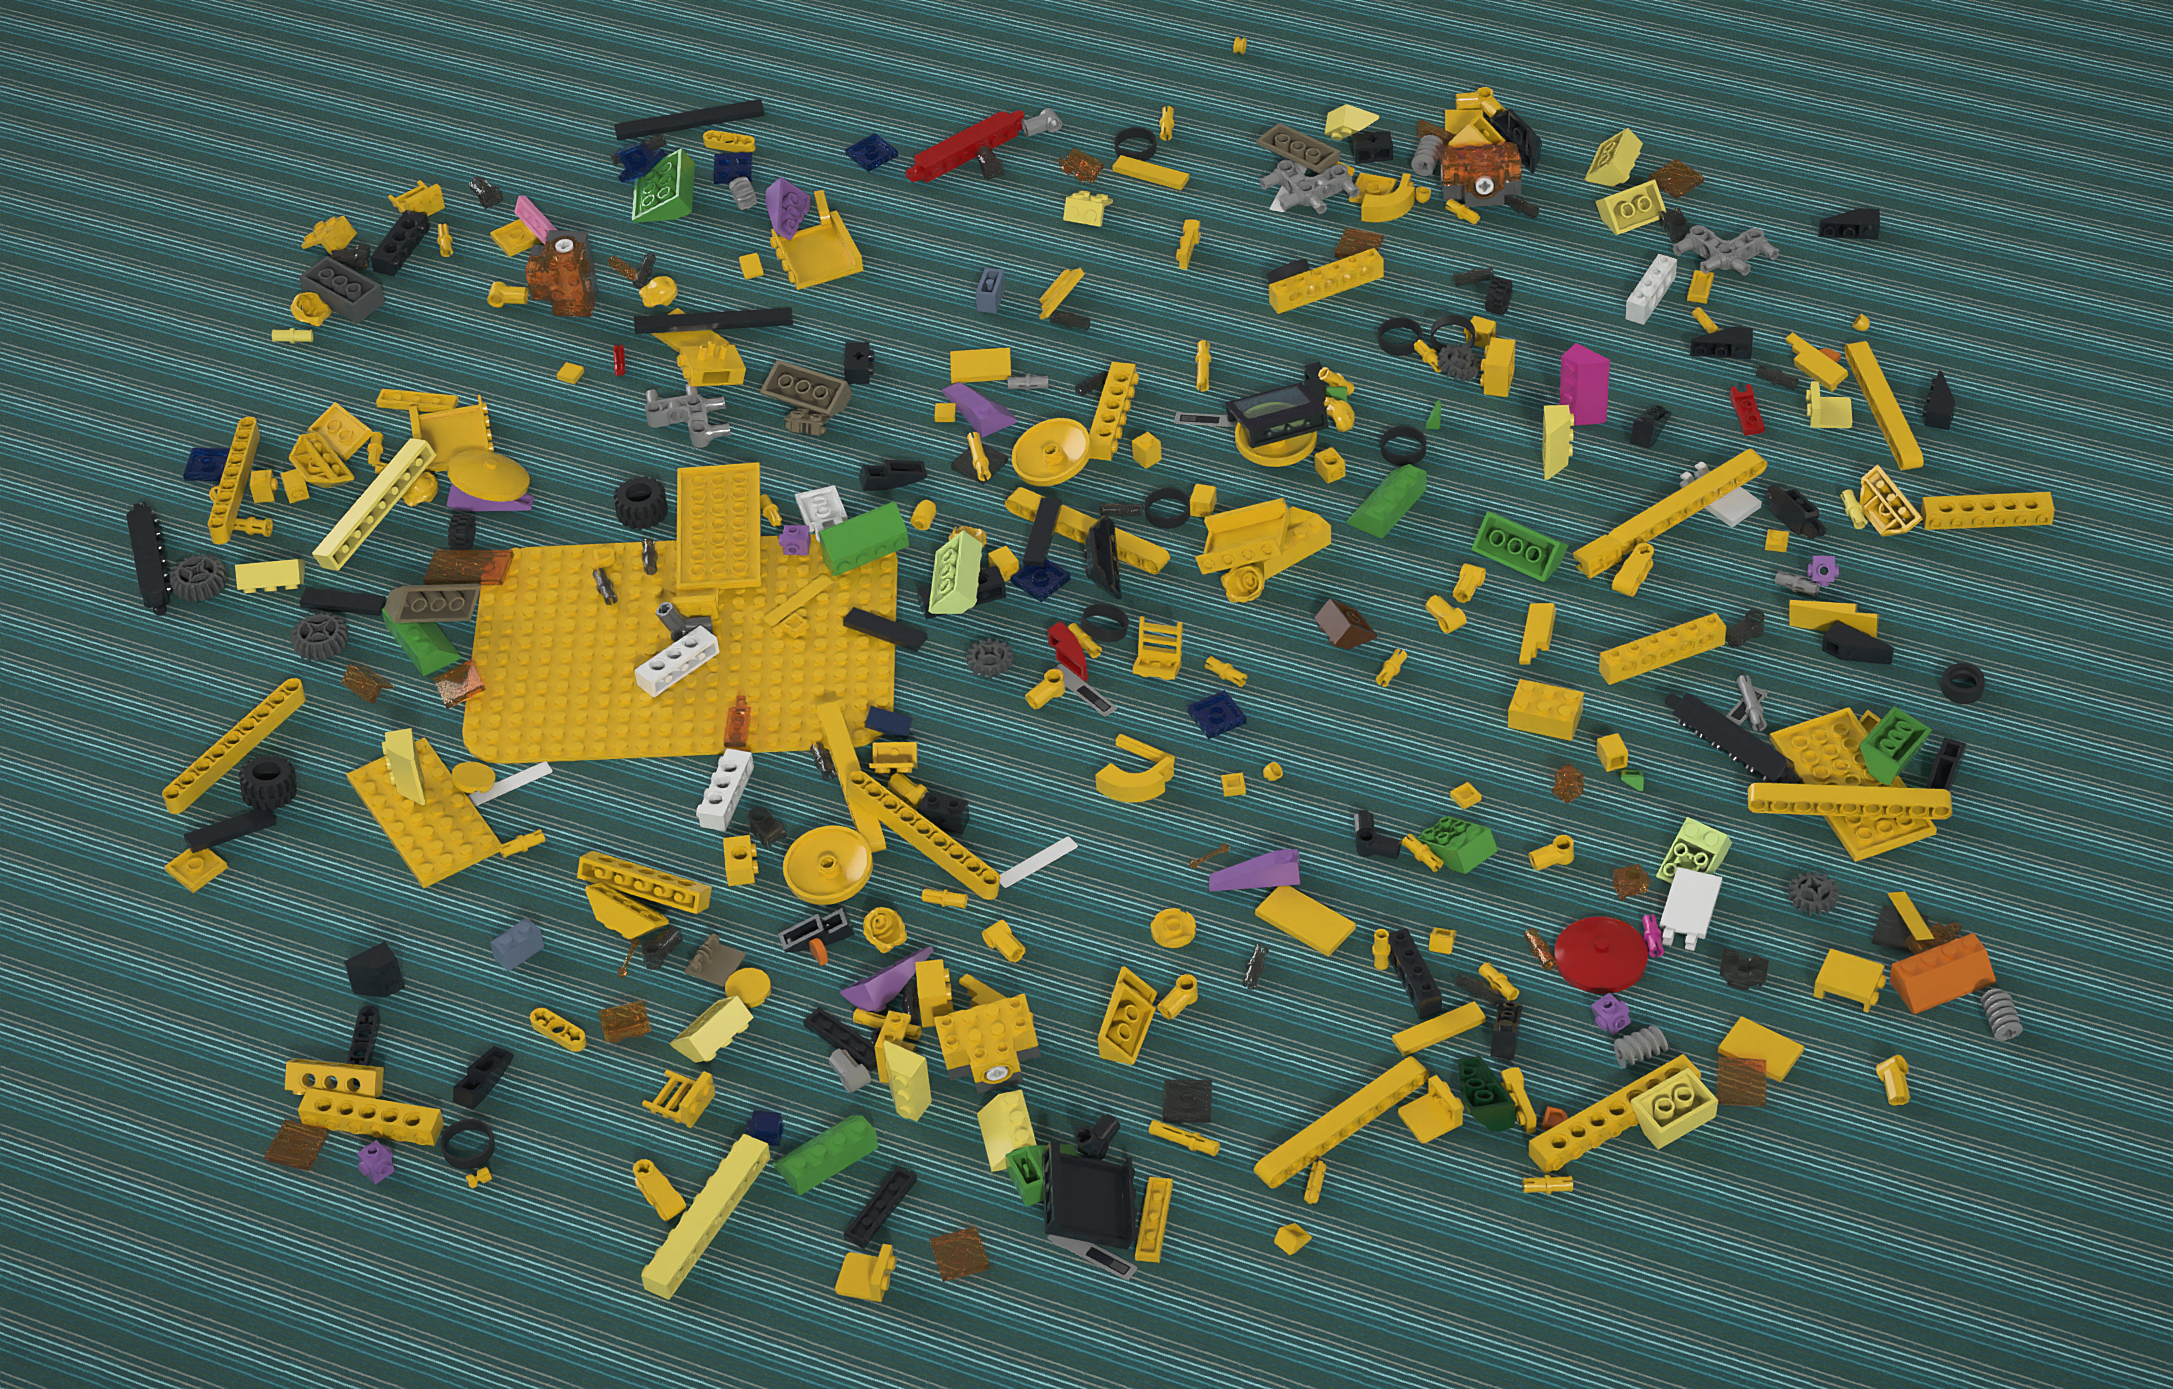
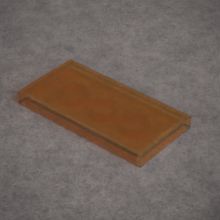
M435 550L423 580L425 585H503L514 553L512 550Z

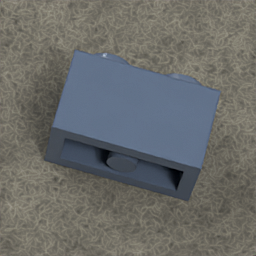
M984 269L976 291L977 311L997 313L1006 288L1004 270Z
M527 917L490 942L494 959L508 972L544 948L541 930Z

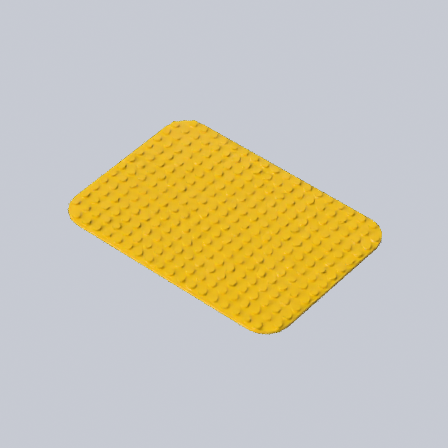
M810 534L811 545L809 555H784L783 546H779V536H761V587L719 589L718 619H711L713 635L717 637L719 653L653 698L637 685L635 669L674 643L671 639L670 631L656 615V609L664 602L673 604V598H676L677 540L512 548L508 552L496 557L487 565L481 581L462 729L464 745L472 756L484 762L498 764L724 754L727 748L751 753L828 750L817 716L816 705L837 700L853 747L868 745L884 734L865 728L870 707L874 706L894 712L896 645L843 626V620L852 608L855 607L896 622L898 578L896 552L834 577L823 562L821 542H817L815 534ZM601 547L613 548L616 554V561L610 566L598 569L592 550ZM824 574L834 581L794 611L810 622V628L797 638H793L780 629V623L786 618L773 627L761 619L820 575Z

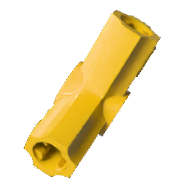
M1481 87L1476 92L1455 95L1457 110H1483L1490 118L1506 111L1493 97V90L1488 87Z

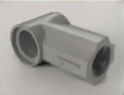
M1046 108L1039 116L1022 122V128L1026 137L1047 130L1054 133L1062 127L1061 119L1051 108Z
M839 1048L835 1050L831 1057L828 1058L829 1064L840 1076L841 1082L848 1093L851 1094L871 1082L867 1069L862 1064L858 1065L845 1049L841 1050Z

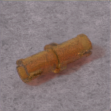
M1535 928L1527 930L1524 938L1531 947V953L1539 959L1544 970L1553 969L1557 961L1550 953L1549 945L1542 940Z

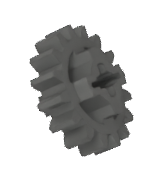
M1455 343L1452 347L1450 344H1447V347H1443L1439 353L1437 365L1442 367L1441 372H1447V377L1452 375L1455 381L1457 378H1460L1464 382L1466 378L1471 381L1473 377H1477L1481 369V359L1477 358V353L1471 352L1472 348L1467 350L1465 345L1459 347Z
M988 638L987 642L979 640V645L973 643V649H968V655H966L969 670H973L974 675L980 673L981 678L989 675L991 679L994 674L1000 677V672L1007 673V667L1012 668L1013 652L1011 646L1007 647L1005 641L1000 644L999 639L992 642Z
M1806 871V876L1799 873L1797 879H1792L1788 890L1789 901H1793L1792 906L1794 908L1799 906L1801 913L1807 910L1808 915L1816 912L1819 916L1822 910L1829 913L1830 907H1836V902H1838L1839 887L1834 885V879L1827 880L1828 874L1819 876V872L1816 871L1814 875H1811L1809 871Z

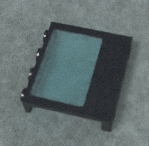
M1301 382L1225 402L1227 421L1238 420L1247 430L1248 443L1251 449L1329 428L1326 409Z

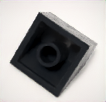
M385 941L344 961L350 986L354 994L385 998L405 988L398 960Z

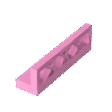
M526 196L518 197L514 213L544 245H547L546 239L549 230L557 229Z

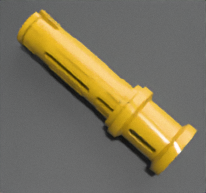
M248 517L247 519L236 518L233 530L245 531L248 535L256 533L269 537L273 531V522L268 518L265 520H259L255 517Z

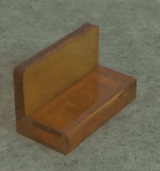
M349 664L341 684L369 703H375L381 688L392 689L394 686L369 668Z

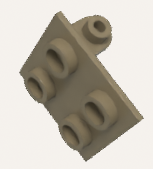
M798 406L784 418V420H787L785 428L789 429L790 432L804 433L806 429V434L811 432V435H825L826 427L823 425L834 415L827 416Z
M712 934L707 936L705 943L700 946L684 973L725 987L727 979L736 971L747 954L719 944V936Z

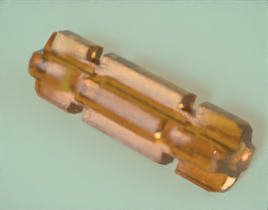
M613 255L608 259L611 267L631 281L638 278V271L617 256Z

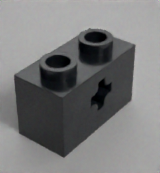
M1390 131L1352 135V151L1355 164L1393 160V142Z
M869 342L845 344L844 375L845 381L848 384H870V375H874L873 363H871L874 362V350H870Z
M926 792L919 806V814L943 831L963 835L970 820L968 801Z

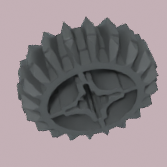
M200 554L195 557L192 555V558L189 559L184 557L183 562H178V565L173 567V571L170 573V584L176 596H179L181 600L186 599L187 602L194 600L196 603L199 600H203L205 602L206 598L213 599L214 594L219 595L220 590L225 589L227 572L221 560H218L216 556L211 557L209 554L206 556Z
M314 612V615L311 617L306 615V619H299V624L294 625V630L291 631V643L294 651L302 659L306 658L308 662L312 659L316 662L319 659L326 661L328 657L334 659V654H341V650L346 649L349 639V632L345 622L338 615L334 616L331 612L327 615L324 612L320 615Z

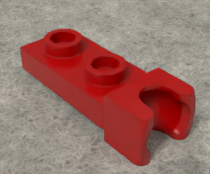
M1746 385L1745 392H1739L1735 386H1732L1730 389V401L1735 409L1744 436L1764 433L1765 426L1754 399L1751 385Z

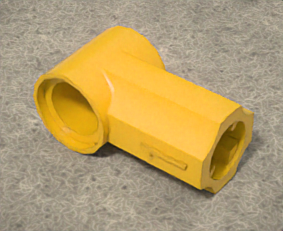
M494 282L491 285L487 301L493 307H501L504 303L527 304L528 288L508 287L503 282Z
M1464 563L1460 571L1459 581L1453 590V597L1458 602L1464 604L1470 601L1476 588L1482 586L1486 569Z
M1434 595L1425 604V609L1438 620V624L1445 634H1449L1464 626L1467 622L1463 611L1460 608L1453 609L1441 596Z
M1058 669L1047 671L1044 680L1025 695L1026 701L1033 709H1039L1053 697H1060L1065 693L1062 671Z
M895 773L888 782V788L915 811L919 809L925 793L929 792L922 784L915 785L902 773Z
M1559 835L1553 840L1552 844L1529 852L1528 856L1533 869L1539 871L1557 863L1560 865L1571 863L1574 860L1573 839L1567 835Z
M1000 920L982 931V937L986 944L992 949L996 948L1009 962L1016 963L1025 953V947L1012 935L1010 927L1004 920Z
M1184 974L1177 979L1176 986L1157 1005L1163 1017L1168 1020L1174 1019L1187 1005L1196 1002L1198 999L1196 978L1190 974Z
M1898 1054L1876 1066V1072L1885 1084L1889 1104L1893 1106L1904 1105L1909 1102L1910 1098L1905 1074L1909 1071L1908 1064Z

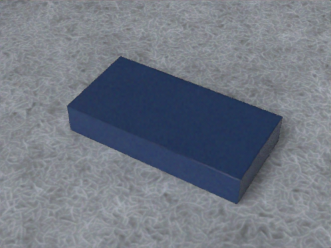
M871 706L865 728L906 740L912 718Z

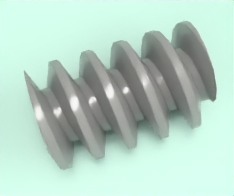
M1426 135L1421 138L1411 165L1416 174L1429 176L1433 173L1443 149V142L1439 137Z
M1992 989L1981 997L1983 1009L1996 1040L2005 1041L2020 1035L2023 1027L2017 1016L2018 1013L2014 1009L2015 1005L2010 994L2004 993L2001 989Z
M1655 1025L1649 1026L1648 1029L1643 1028L1639 1032H1633L1631 1036L1625 1035L1623 1039L1618 1038L1614 1041L1615 1056L1622 1068L1627 1067L1626 1060L1630 1065H1634V1057L1639 1062H1642L1643 1054L1647 1059H1650L1652 1057L1651 1050L1655 1055L1660 1054V1048L1664 1052L1668 1051L1665 1036Z

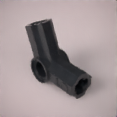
M1360 810L1357 814H1354L1357 853L1363 857L1376 854L1398 859L1402 840L1376 834L1373 813L1368 812V810Z
M1107 1114L1105 1116L1102 1115L1094 1128L1086 1125L1083 1128H1077L1074 1137L1078 1145V1152L1101 1161L1108 1151L1109 1143L1119 1131L1120 1123L1114 1116Z

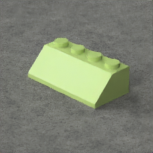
M965 531L960 532L936 551L929 612L932 614H962L967 609L974 607L977 602L976 596L979 586L978 578L982 557V543Z

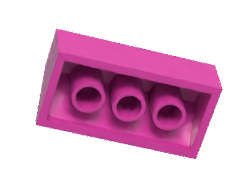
M1577 343L1561 356L1559 405H1569L1570 413L1574 414L1575 426L1605 423L1607 421L1610 360Z

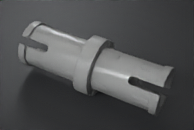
M1026 375V377H1008V390L1026 389V391H1030V389L1036 388L1048 389L1049 386L1048 376L1035 377Z
M1779 571L1775 577V584L1788 587L1793 592L1797 593L1799 591L1814 597L1819 592L1820 584L1807 581L1802 576H1792Z

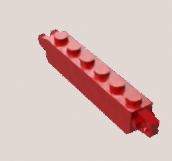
M1020 110L1010 114L999 112L915 155V165L905 171L906 178L912 183L918 180H924L928 183L1018 136V131L1023 129L1024 112Z

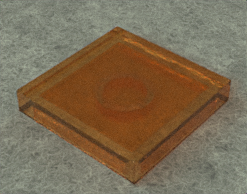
M1677 159L1649 175V181L1655 179L1660 189L1676 199L1704 182V176Z
M1346 228L1334 252V256L1344 259L1375 248L1378 252L1383 243L1384 235Z
M472 659L434 678L447 709L486 690Z
M1718 1057V1104L1765 1107L1767 1060Z
M285 1119L268 1148L265 1159L269 1162L309 1171L329 1136L328 1130Z
M976 1226L929 1239L943 1282L990 1269Z

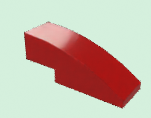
M1060 621L1047 630L1048 644L1055 649L1056 660L1086 682L1088 680L1087 664L1082 647L1069 628Z

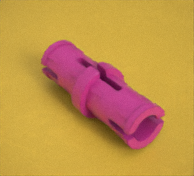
M1648 914L1642 918L1645 930L1644 940L1648 943L1650 956L1655 958V950L1658 958L1664 954L1661 942L1662 932L1658 929L1656 916L1651 914V922Z

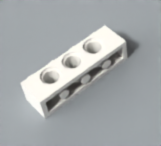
M1658 254L1626 302L1627 320L1643 325L1646 323L1676 278L1677 259Z
M700 625L635 669L637 685L653 698L717 655L719 653L717 637Z
M727 748L724 756L720 757L718 769L712 774L711 784L704 792V800L697 807L696 816L699 817L700 827L726 831L754 769L751 752Z

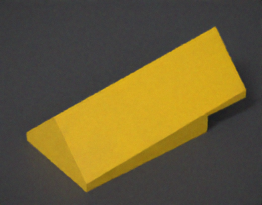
M1790 600L1789 626L1827 632L1838 620L1877 639L1879 614L1857 613L1858 604Z
M1125 966L1121 967L1097 1040L1100 1058L1133 1065L1156 1010L1153 1002L1157 991Z

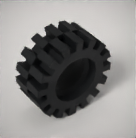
M1499 277L1492 279V283L1489 285L1490 288L1487 290V301L1485 302V310L1487 312L1504 315L1505 311L1507 312L1512 298L1511 294L1513 293V282L1511 280Z
M455 513L451 517V522H449L450 528H448V545H450L449 548L452 551H471L473 541H475L474 534H476V530H474L476 527L475 519L472 515Z

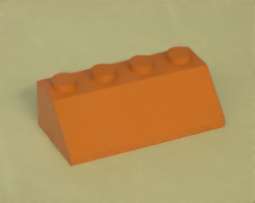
M1971 933L1893 963L1889 982L1914 1015L1995 984L1996 979L1985 947L1976 935Z

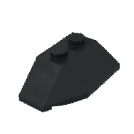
M1512 109L1491 117L1490 125L1505 139L1503 145L1531 173H1534L1541 156L1542 141L1540 137Z
M1105 515L1089 528L1085 539L1086 548H1084V555L1088 563L1086 575L1096 586L1116 599H1122L1115 523Z

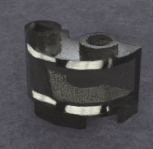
M1723 948L1720 977L1723 976L1727 980L1728 986L1739 990H1749L1750 986L1756 985L1761 987L1766 982L1769 960L1758 956L1743 958L1739 955V952Z

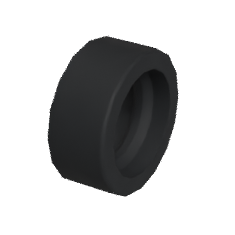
M1967 663L1950 665L1945 669L1942 677V693L1947 699L1958 704L1976 702L1984 692L1985 677L1982 671L1974 665ZM1967 679L1976 686L1972 688H1959L1953 685L1951 681Z

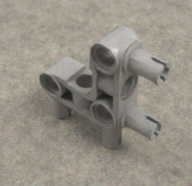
M1282 160L1278 163V168H1275L1273 173L1259 179L1263 190H1267L1276 184H1281L1291 194L1279 200L1280 206L1284 211L1299 204L1312 206L1318 214H1323L1327 210V205L1322 200L1342 190L1346 191L1351 198L1357 197L1360 193V189L1352 182V177L1348 174L1347 167L1342 164L1334 165L1315 177H1306L1293 161Z
M1696 225L1690 229V233L1682 241L1673 245V252L1677 256L1692 250L1706 259V261L1700 263V270L1704 274L1720 268L1723 270L1734 269L1741 273V275L1746 276L1750 272L1751 267L1750 264L1745 262L1746 260L1760 253L1766 255L1771 260H1775L1779 256L1778 252H1780L1778 248L1768 243L1767 238L1764 237V232L1759 228H1751L1731 241H1726L1714 235V232L1706 227Z
M689 384L685 386V396L659 400L656 390L651 389L646 392L647 404L645 405L647 423L650 427L657 428L669 426L673 423L685 422L688 424L692 444L698 448L706 447L713 438L731 436L729 423L711 426V424H708L707 419L709 411L726 409L724 396L710 399L703 398L699 395L697 386L690 387Z

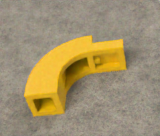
M1403 173L1400 185L1393 193L1387 195L1365 194L1361 206V221L1386 222L1405 215L1415 202L1414 182H1411V174Z
M1166 756L1151 769L1142 773H1128L1110 763L1095 775L1096 790L1113 800L1134 803L1151 800L1165 792V782H1168L1174 776L1173 760Z

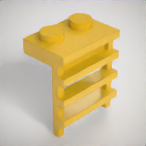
M421 180L417 181L418 187L396 198L392 195L388 196L393 206L398 207L401 213H404L405 210L426 214L428 217L445 208L441 187L435 184L428 188Z
M1140 616L1138 657L1133 665V674H1139L1142 677L1153 676L1160 677L1163 680H1175L1182 666L1183 622H1178L1177 627L1146 623L1145 617ZM1144 630L1177 635V638L1144 634ZM1144 642L1176 646V650L1146 646Z
M666 1070L664 1074L670 1080L653 1103L644 1100L642 1106L650 1109L654 1114L656 1112L661 1113L666 1119L671 1117L676 1123L683 1122L687 1127L692 1128L716 1095L712 1074L703 1071L697 1081ZM682 1082L665 1108L661 1107L677 1083ZM692 1087L679 1104V1110L677 1112H673L674 1108L680 1102V1100L688 1091V1089Z

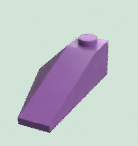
M782 177L766 189L765 203L776 233L790 241L799 228V224L803 221L804 215L810 209V195Z
M961 382L942 389V393L951 403H956V409L982 438L1017 423V419L1006 407Z
M452 483L446 506L452 507L457 511L531 510L535 497L526 493L521 498L513 501H488L471 496L458 489Z
M1283 849L1209 874V890L1222 891L1300 885V855L1298 849Z
M930 946L920 949L896 961L895 965H890L877 971L875 975L855 982L841 990L840 993L857 1008L865 1011L873 1010L874 1013L880 1012L887 1008L886 1003L893 1000L916 972L915 962L925 961L932 953L933 948Z

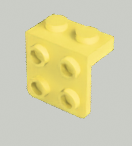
M1088 191L1073 193V195L1066 197L1063 220L1100 227L1103 222L1104 207L1112 204L1113 199L1108 198V195L1105 194L1093 196Z
M1811 381L1810 390H1806V402H1809L1807 404V416H1810L1811 428H1851V399L1848 397H1820L1819 382Z

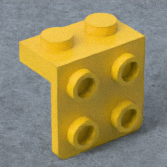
M344 216L332 217L326 222H318L314 226L315 230L304 237L301 247L306 249L321 243L332 258H334L343 251L357 232Z
M718 587L677 590L676 598H673V605L680 614L687 616L688 619L711 616V619H718Z
M917 742L873 743V764H869V767L875 769V773H890V769H897L899 773H912V769H918Z
M1435 1075L1428 1079V1094L1400 1107L1398 1115L1420 1143H1427L1463 1125L1464 1106L1461 1100L1455 1098L1451 1093L1448 1084L1442 1082Z
M883 1244L879 1257L853 1252L847 1253L835 1286L836 1294L882 1302L885 1290L887 1291L890 1285L891 1272L895 1270L897 1257L893 1255L892 1245Z

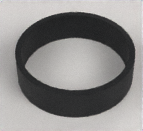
M1140 127L1128 128L1119 132L1115 137V153L1118 157L1122 155L1146 161L1156 153V137L1148 129ZM1129 138H1144L1153 143L1150 148L1141 152H1127L1119 147L1121 142Z
M1300 259L1270 271L1266 274L1269 284L1311 269L1307 259Z
M1448 315L1439 318L1432 325L1431 344L1437 352L1440 353L1442 348L1447 346L1439 343L1435 339L1434 334L1438 329L1447 325H1459L1469 330L1472 337L1463 345H1465L1467 350L1474 346L1475 327L1467 318L1458 315Z
M1408 318L1389 319L1382 323L1378 329L1379 347L1391 355L1404 356L1416 352L1414 343L1422 340L1420 325ZM1394 328H1406L1414 331L1419 337L1407 345H1393L1386 342L1382 335Z
M1397 426L1391 428L1381 438V454L1386 461L1394 465L1416 464L1426 454V437L1420 430L1414 427ZM1406 436L1418 440L1423 447L1414 454L1397 455L1388 451L1385 448V444L1393 438Z
M1158 489L1152 492L1145 500L1146 518L1152 525L1159 528L1170 529L1179 527L1190 518V499L1186 493L1179 489ZM1167 498L1177 499L1187 506V509L1182 514L1172 518H1161L1153 515L1148 510L1154 502Z
M1105 604L1088 606L1085 608L1081 620V628L1088 636L1104 642L1122 640L1126 636L1129 619L1123 611ZM1091 616L1109 617L1120 623L1123 628L1119 630L1101 629L1091 624L1087 618Z
M464 1119L453 1123L445 1130L441 1138V1148L445 1160L451 1166L458 1169H473L483 1165L491 1158L495 1150V1141L492 1131L486 1123L477 1119ZM465 1130H479L490 1137V1142L486 1149L479 1155L471 1158H456L446 1151V1146L450 1139Z

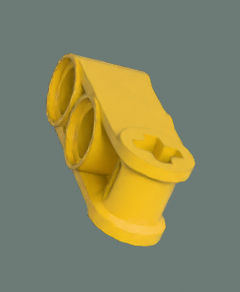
M1640 543L1635 547L1629 558L1624 562L1621 570L1614 577L1612 583L1613 591L1634 597L1639 586L1644 582L1647 574L1653 567L1651 557L1653 556L1654 548L1652 545Z
M641 1159L634 1164L633 1173L636 1176L635 1184L637 1188H639L649 1204L657 1210L659 1216L665 1222L687 1209L682 1196L675 1191L668 1179L660 1173L653 1162Z

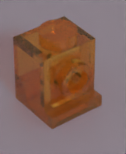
M1566 764L1555 772V787L1552 788L1551 792L1566 804L1570 803L1583 794L1584 775L1571 764Z
M1640 864L1613 871V887L1620 901H1624L1625 897L1647 892V885L1650 884L1648 873L1643 872Z

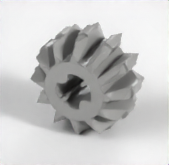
M738 177L730 182L729 189L739 209H749L757 204L755 192L748 178Z

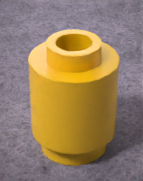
M923 500L917 505L910 519L911 524L916 529H929L936 515L935 504L929 500Z

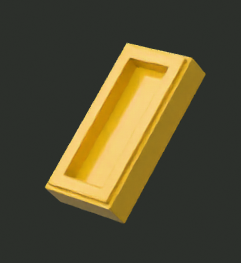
M1694 270L1687 301L1707 304L1714 273L1704 274L1702 271Z

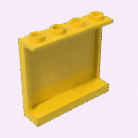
M837 210L829 212L831 225H817L796 231L790 241L783 236L778 237L774 228L771 229L772 237L769 238L771 247L776 249L778 260H782L784 272H788L789 281L794 283L797 290L863 271L862 256Z
M478 395V405L419 415L417 406L409 407L413 439L427 441L436 454V457L423 472L435 473L448 470L451 458L464 451L480 450L494 452L493 443L489 442L492 440L490 428L487 429V427H490L489 417L485 415L488 414L487 404L482 402L481 395Z
M1284 498L1205 517L1204 522L1209 533L1204 553L1195 556L1202 575L1282 556L1291 515Z

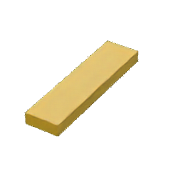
M1122 155L1112 166L1113 172L1182 190L1189 181L1188 173Z
M382 389L377 398L376 405L381 408L409 410V407L417 406L418 411L438 412L455 409L459 399L455 395Z
M1473 1001L1392 1035V1041L1403 1057L1485 1023L1486 1016L1476 1002Z
M1149 1177L1135 1252L1136 1261L1160 1263L1173 1179Z

